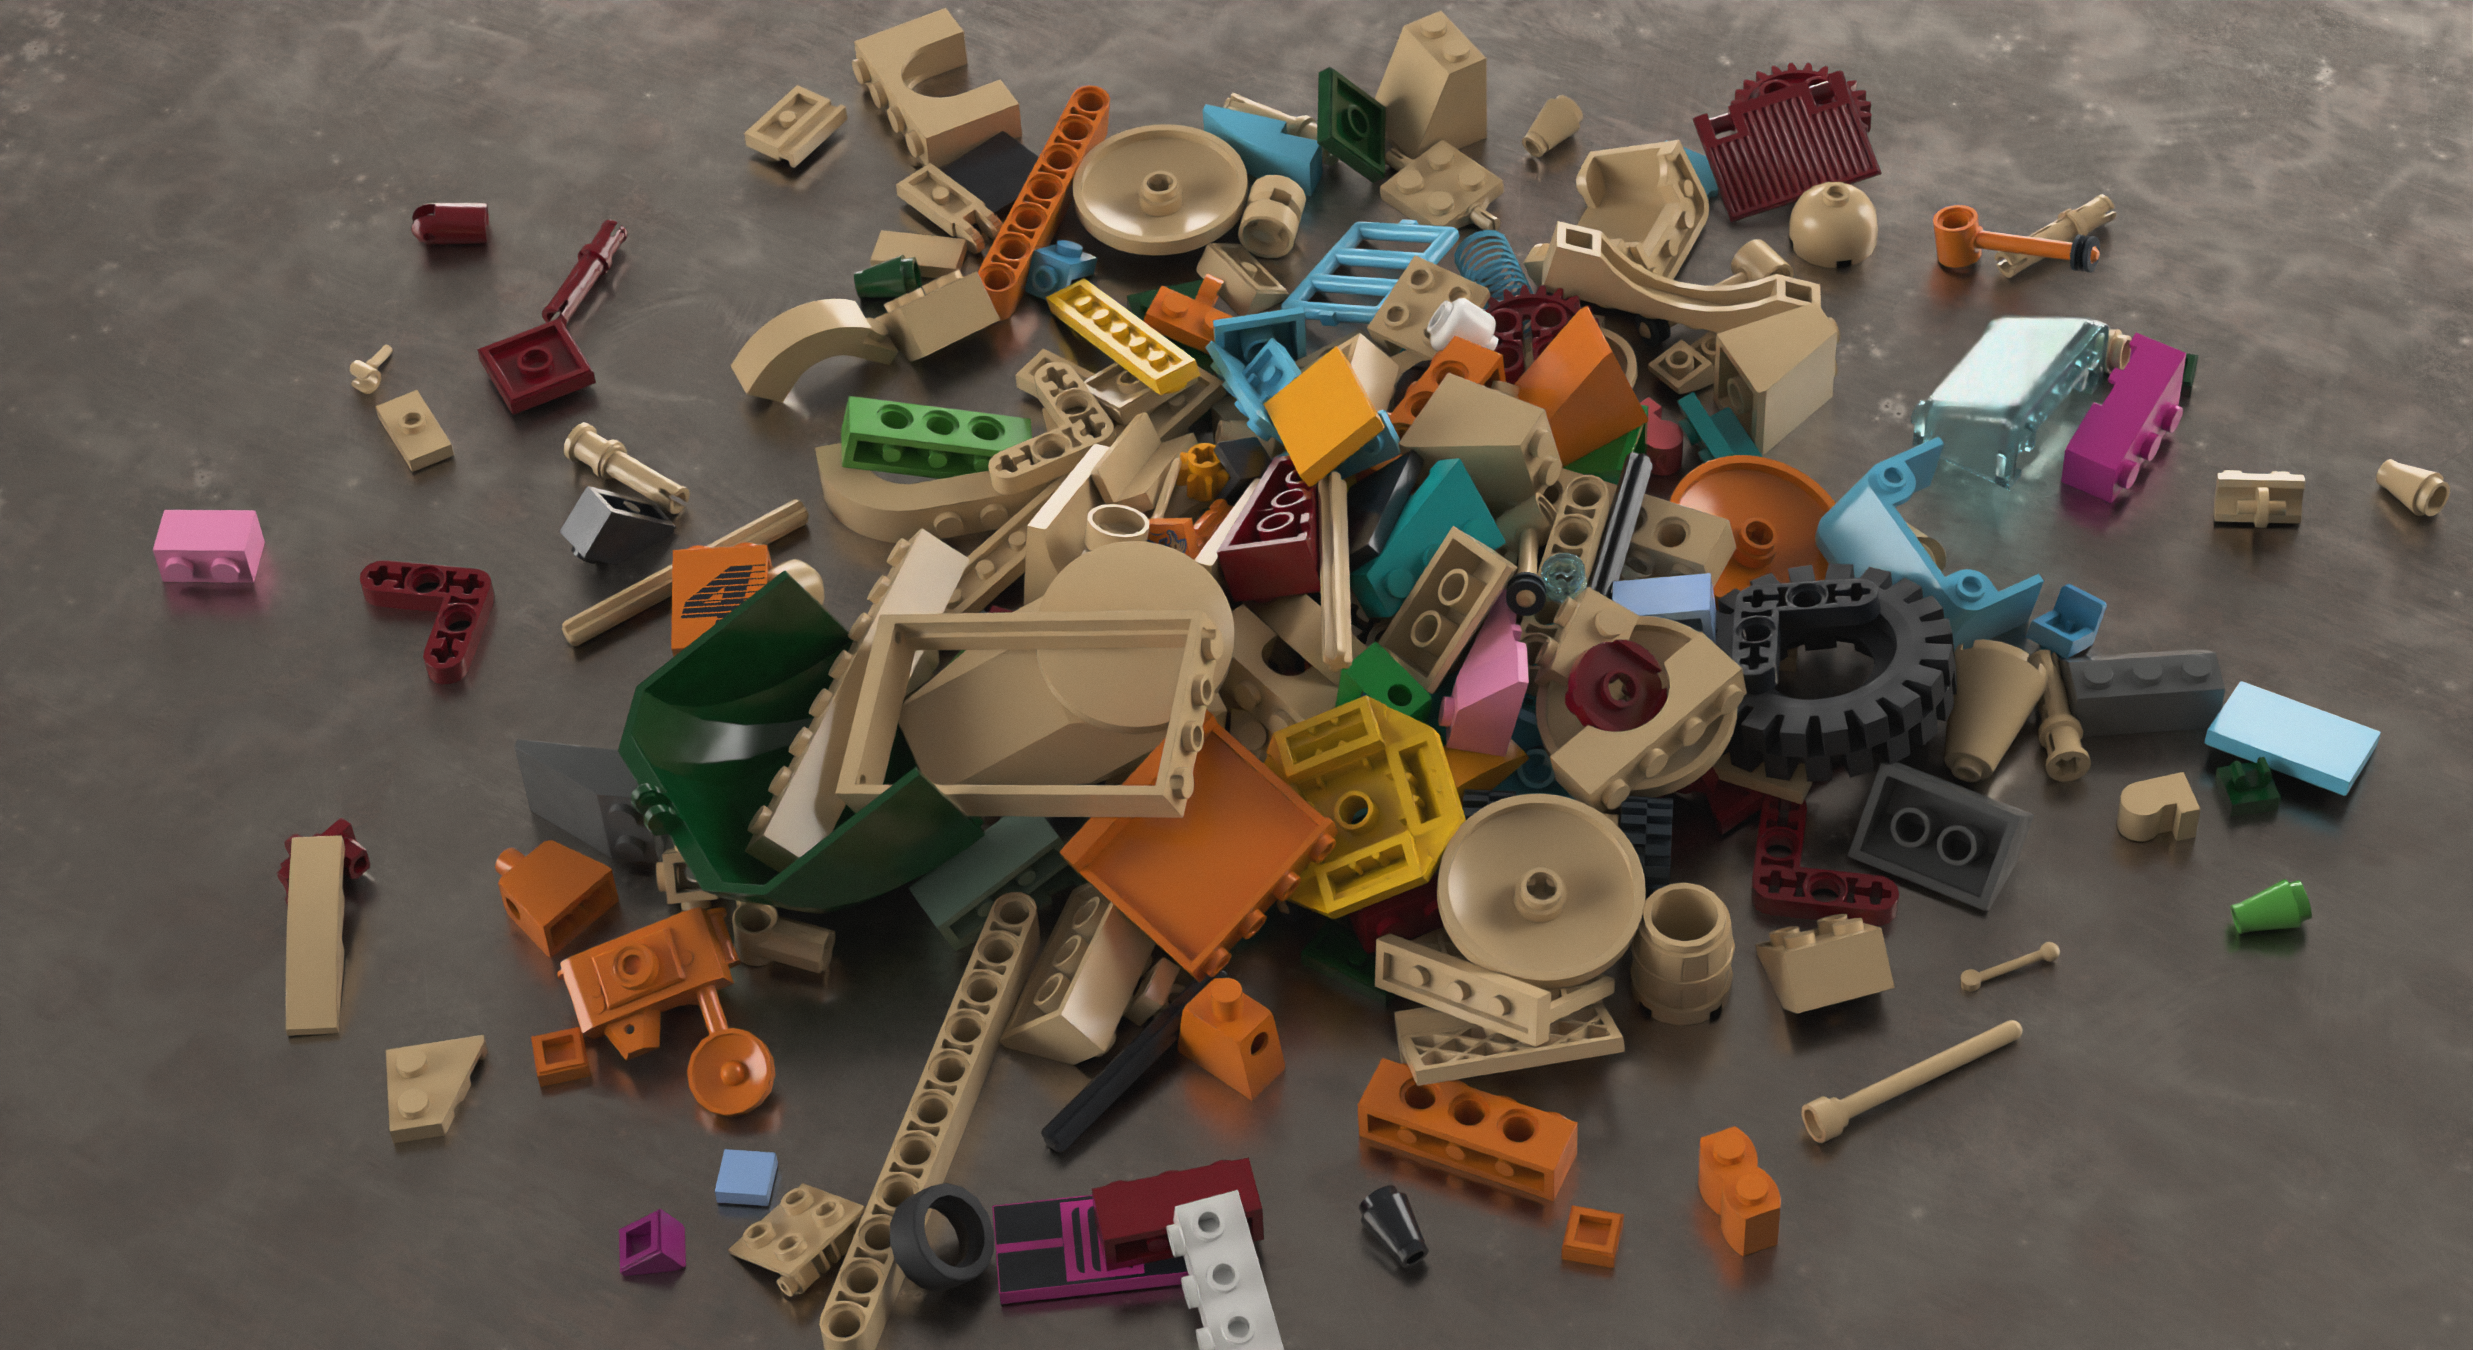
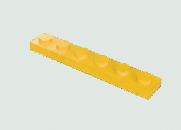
M1085 278L1046 297L1052 314L1160 396L1178 392L1187 385V382L1201 376L1194 358Z

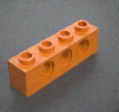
M1454 336L1444 350H1440L1434 355L1430 367L1422 377L1408 387L1405 397L1394 411L1387 413L1400 440L1448 373L1490 389L1494 380L1506 382L1503 355ZM1402 454L1355 474L1356 482L1402 456Z
M1382 1058L1358 1103L1359 1136L1551 1201L1555 1200L1577 1155L1578 1122L1569 1120L1557 1112H1545L1518 1103L1513 1098L1505 1095L1497 1096L1472 1088L1460 1080L1417 1086L1407 1063L1400 1064Z

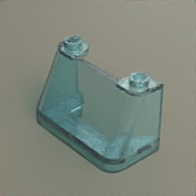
M2003 315L1998 321L1992 320L1988 324L1982 339L1927 400L1922 399L1916 405L1911 416V424L1915 425L1912 445L1916 447L1940 437L1944 446L1939 458L2010 490L2021 477L2022 470L2016 467L2018 455L2024 450L2030 452L2035 447L2037 429L2073 388L2092 395L2103 382L2109 338L2108 324L2092 317Z

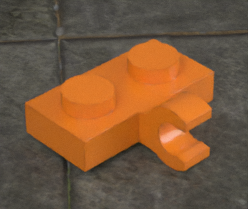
M1207 273L1195 300L1165 286H1161L1147 310L1143 322L1160 334L1210 355L1205 347L1211 340L1214 342L1213 320L1233 317L1214 308L1219 297L1217 294L1224 280Z

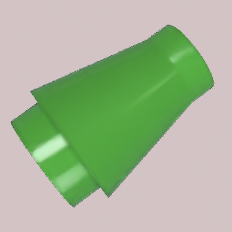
M2283 879L2250 898L2230 906L2232 918L2239 934L2251 931L2300 928L2302 921L2312 918L2309 899L2300 880L2288 882L2286 879Z

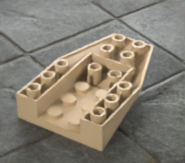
M1043 596L1014 612H1038ZM1036 649L966 650L902 704L898 725L919 771L934 785H1095L1138 767L1166 738L1168 730L1165 729L1146 734H1126L1108 731L1083 721L1064 707L1047 686L1038 664ZM1217 693L1206 709L1214 715L1218 724L1225 729L1227 709L1219 693Z

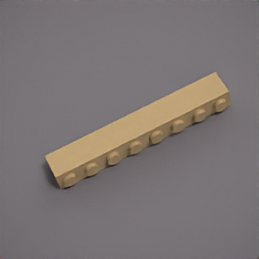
M923 528L909 541L903 538L898 541L887 559V563L892 566L888 576L882 575L868 595L867 600L871 601L873 605L868 614L863 612L858 617L848 634V637L854 640L849 651L843 650L829 670L828 675L834 678L829 690L823 688L809 709L808 713L814 716V719L809 728L803 727L790 745L788 752L793 754L794 757L789 767L783 766L769 786L768 791L774 794L768 807L763 805L749 824L747 831L752 833L753 836L745 852L781 873L832 833L846 806V803L835 793L879 615L943 614L970 561L968 557ZM924 650L915 651L909 679Z

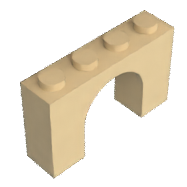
M946 8L854 41L857 59L852 61V67L860 84H867L875 105L886 110L893 130L896 133L902 132L912 156L915 158L919 156L925 165L931 163L939 168L950 164L1002 131L1014 139L1022 136L1019 103L1001 79L951 97H928L912 90L917 84L930 77L967 64L964 31Z

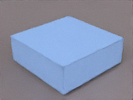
M724 1149L715 1188L717 1203L769 1206L778 1166L776 1153Z

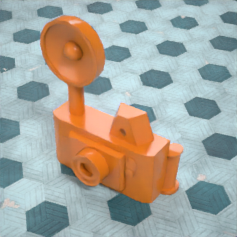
M702 907L689 909L575 954L560 963L562 969L557 972L559 980H564L582 1034L592 1039L607 1035L626 1061L660 1048V1020L662 1012L698 999L709 1036L702 1039L691 1054L687 1075L689 1088L696 1101L710 1112L727 1117L748 1114L762 1105L772 1091L776 1076L772 1054L766 1044L749 1031L728 1028L717 994V990L734 984L729 968H733L741 963L724 921V917L727 915L725 908L719 907L707 911ZM629 1026H634V1032L632 1034L627 1033V1028Z

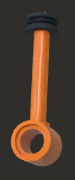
M1965 205L1945 207L1933 217L1937 258L1941 264L1948 267H1966L1977 262L1982 255V249L2068 260L2072 270H2081L2082 272L2092 273L2098 264L2100 242L2098 237L2095 236L2085 237V235L2078 234L2073 243L1983 231L1982 226H1979L1976 210Z

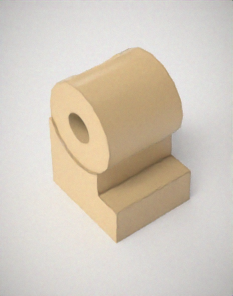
M2184 772L2135 782L2124 788L2120 796L2116 823L2119 832L2124 837L2133 841H2148L2153 839L2158 833L2169 831L2173 832L2176 841L2196 838L2201 809Z

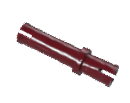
M611 219L605 220L592 242L582 247L578 253L577 264H575L562 286L542 311V318L546 323L550 322L554 314L559 312L558 318L561 319L565 327L568 326L570 319L599 276L605 275L613 264V255L627 239L628 233L623 225L612 237L610 234L618 222Z

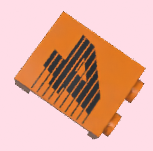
M739 543L732 547L715 548L696 545L688 549L673 550L671 629L673 657L768 583V570L772 569L773 566L767 544Z

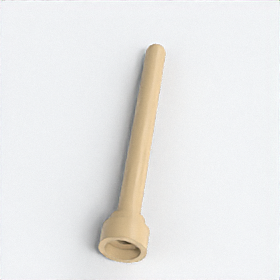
M2015 1020L2006 1021L1839 1100L1836 1097L1828 1099L1825 1096L1815 1099L1802 1106L1801 1113L1804 1125L1812 1138L1818 1143H1824L1842 1134L1843 1127L1848 1125L1850 1118L2019 1039L2022 1035V1026Z

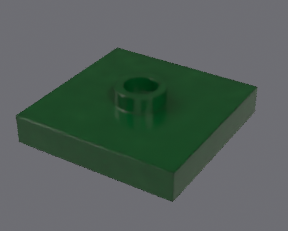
M1332 67L1320 71L1318 75L1317 144L1370 182L1374 183L1385 177L1386 107Z

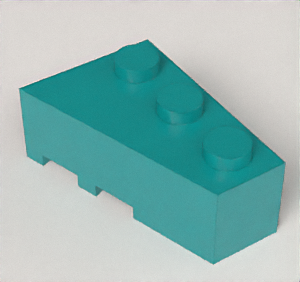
M1460 458L1438 460L1429 470L1430 475L1413 495H1409L1381 554L1350 573V586L1368 618L1391 617L1398 612L1452 526L1493 550L1506 543Z

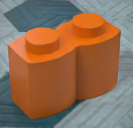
M1735 1126L1701 1137L1698 1187L1706 1204L1720 1215L1721 1230L1728 1244L1742 1256L1778 1245L1781 1197L1774 1180L1758 1167V1156L1752 1141L1742 1130Z

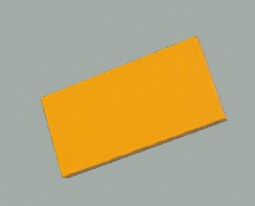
M1337 346L1264 403L1299 476L1309 487L1315 485L1385 428L1347 357Z

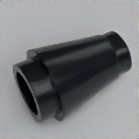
M1388 1185L1375 1190L1361 1202L1359 1210L1363 1215L1361 1218L1362 1225L1398 1260L1401 1267H1411L1427 1256L1429 1249L1424 1243L1425 1240L1405 1193L1398 1192L1393 1185Z

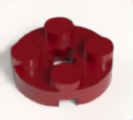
M1616 639L1613 642L1599 643L1587 649L1575 660L1568 677V691L1565 694V704L1568 710L1577 716L1584 727L1589 725L1604 731L1622 732L1636 729L1651 721L1662 710L1667 701V687L1662 689V682L1658 675L1662 671L1661 667L1647 649L1630 640ZM1620 680L1623 683L1621 691L1627 696L1626 701L1623 699L1615 700L1610 694L1608 684Z

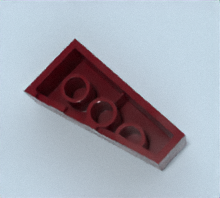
M1289 455L1273 458L1216 552L1234 602L1253 600L1255 603H1265L1276 597L1321 591L1318 482L1309 487L1299 476Z

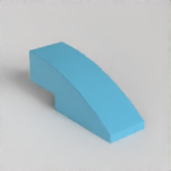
M1205 104L1203 108L1204 131L1228 143L1241 157L1248 174L1258 179L1266 175L1288 177L1299 184L1304 190L1305 195H1312L1323 174L1322 146L1317 144V140L1287 134L1286 121Z

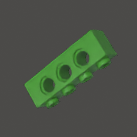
M849 396L841 429L842 467L935 479L989 471V460L995 454L1032 439L1031 419Z

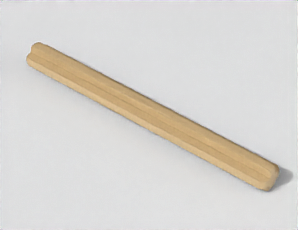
M1331 472L1329 476H1325L1318 481L1322 661L1328 664L1329 671L1338 673L1341 668L1348 669L1352 665L1353 659L1346 482L1341 480V474Z
M794 499L707 545V547H732L739 543L768 545L805 525L808 522L809 514L803 503L798 499ZM672 564L564 621L562 631L567 641L572 646H578L672 596Z

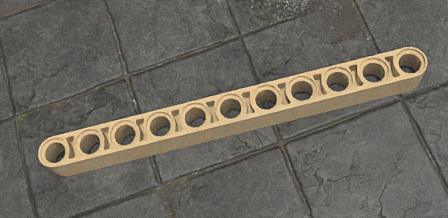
M1022 892L1003 894L996 899L991 907L821 1314L819 1325L824 1350H875L905 1278V1274L895 1261L890 1245V1222L894 1212L909 1196L930 1186L943 1184L999 1047V1039L1012 1015L1040 946L1041 937L1037 906L1035 901L1027 894ZM931 1208L926 1213L925 1226L931 1214ZM852 1335L846 1338H841L842 1336Z

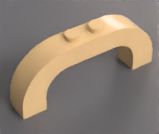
M1076 406L1067 409L1064 413L1075 415L1082 413L1086 408ZM1042 408L1044 433L1058 428L1047 410ZM1091 428L1086 430L1087 435L1093 436ZM841 443L815 447L823 496L833 515L842 524L858 534L891 543H898L901 538L909 541L921 528L938 539L1000 529L1057 479L1055 478L1014 495H1004L993 489L989 471L920 483L898 484L883 480L870 470L842 467ZM1059 450L1049 451L1043 454L1042 458H1058L1064 452Z

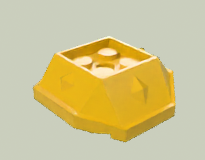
M1365 695L1278 730L1272 735L1266 751L1268 756L1264 764L1325 818L1328 816L1332 819L1339 832L1334 837L1337 842L1330 854L1318 864L1312 861L1299 875L1302 879L1301 883L1294 893L1286 899L1287 901L1331 919H1336L1430 881L1441 864L1446 846L1459 827L1466 821L1440 736L1433 727L1389 708L1385 704ZM1368 808L1366 817L1361 822L1352 824L1355 813L1360 809Z

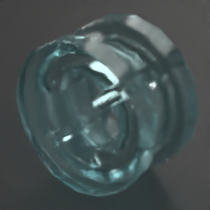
M1558 553L1549 557L1544 562L1541 568V577L1546 585V595L1553 601L1563 603L1567 597L1574 599L1587 588L1585 565L1576 555ZM1559 574H1562L1565 577L1572 576L1573 580L1569 582H1566L1562 578L1556 580V576Z

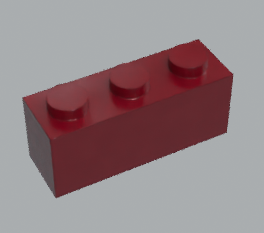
M1249 1157L1233 1161L1219 1160L1207 1166L1182 1171L1169 1170L1157 1176L1132 1181L1119 1180L1111 1182L1106 1186L1092 1188L1094 1218L1107 1271L1175 1258L1171 1250L1166 1226L1174 1224L1175 1206L1235 1190L1239 1192L1253 1242L1264 1240L1263 1209Z

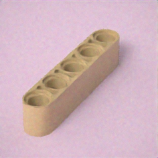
M1594 475L1575 477L1567 484L1537 573L1546 585V602L1542 610L1537 614L1523 616L1520 625L1522 634L1518 642L1526 644L1529 684L1526 693L1532 696H1537L1539 685L1534 683L1540 666L1531 665L1535 664L1536 657L1548 638L1553 639L1559 628L1557 624H1546L1554 623L1556 613L1567 597L1574 599L1587 588L1610 512L1608 488L1601 478Z

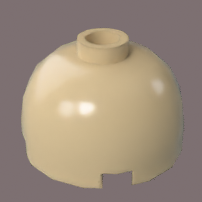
M1825 182L1812 186L1800 196L1792 209L1789 222V239L1793 241V250L1797 256L1810 264L1825 268H1837V261H1847L1850 259L1851 265L1858 264L1872 254L1877 244L1878 225L1876 208L1865 192L1854 185L1842 182Z

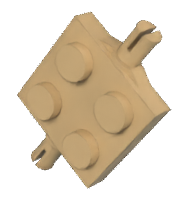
M1442 139L1415 159L1408 158L1396 148H1392L1391 152L1388 151L1386 153L1385 164L1397 170L1398 173L1380 186L1381 199L1409 219L1417 220L1418 225L1450 226L1458 229L1474 223L1483 230L1497 231L1501 225L1500 219L1487 212L1486 208L1492 201L1504 193L1503 180Z

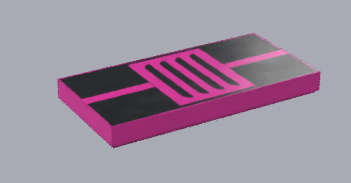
M1092 1195L992 1206L1001 1304L1182 1284L1181 1277L1189 1275L1184 1256L1107 1271L1094 1218Z

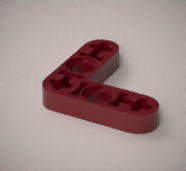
M389 560L376 561L367 565L360 573L359 580L363 595L371 605L438 612L423 654L429 678L435 683L442 685L453 684L463 679L471 667L495 601V593L489 574L476 568ZM427 582L439 584L435 590L428 593L416 591L420 585ZM457 621H468L471 623L467 629L454 632L448 630V627ZM448 648H451V649H452V652H453V656H454V657L448 658V656H449V649H448Z
M1767 794L1762 802L1752 876L1751 899L1755 908L1762 913L1773 916L1819 920L1832 915L1847 914L1848 919L1862 918L1863 923L1873 926H1883L1890 923L1898 912L1899 891L1895 883L1879 875L1801 867L1807 815L1806 800L1804 799L1802 804H1798ZM1780 810L1790 811L1787 827L1778 826ZM1773 845H1783L1791 849L1793 853L1785 858H1776L1769 855L1766 849ZM1770 886L1780 887L1779 893H1769ZM1796 888H1802V897H1795ZM1826 888L1834 891L1839 897L1831 902H1821L1813 898L1811 894L1815 890ZM1848 893L1854 894L1853 903L1847 902ZM1871 897L1881 898L1880 904H1871Z

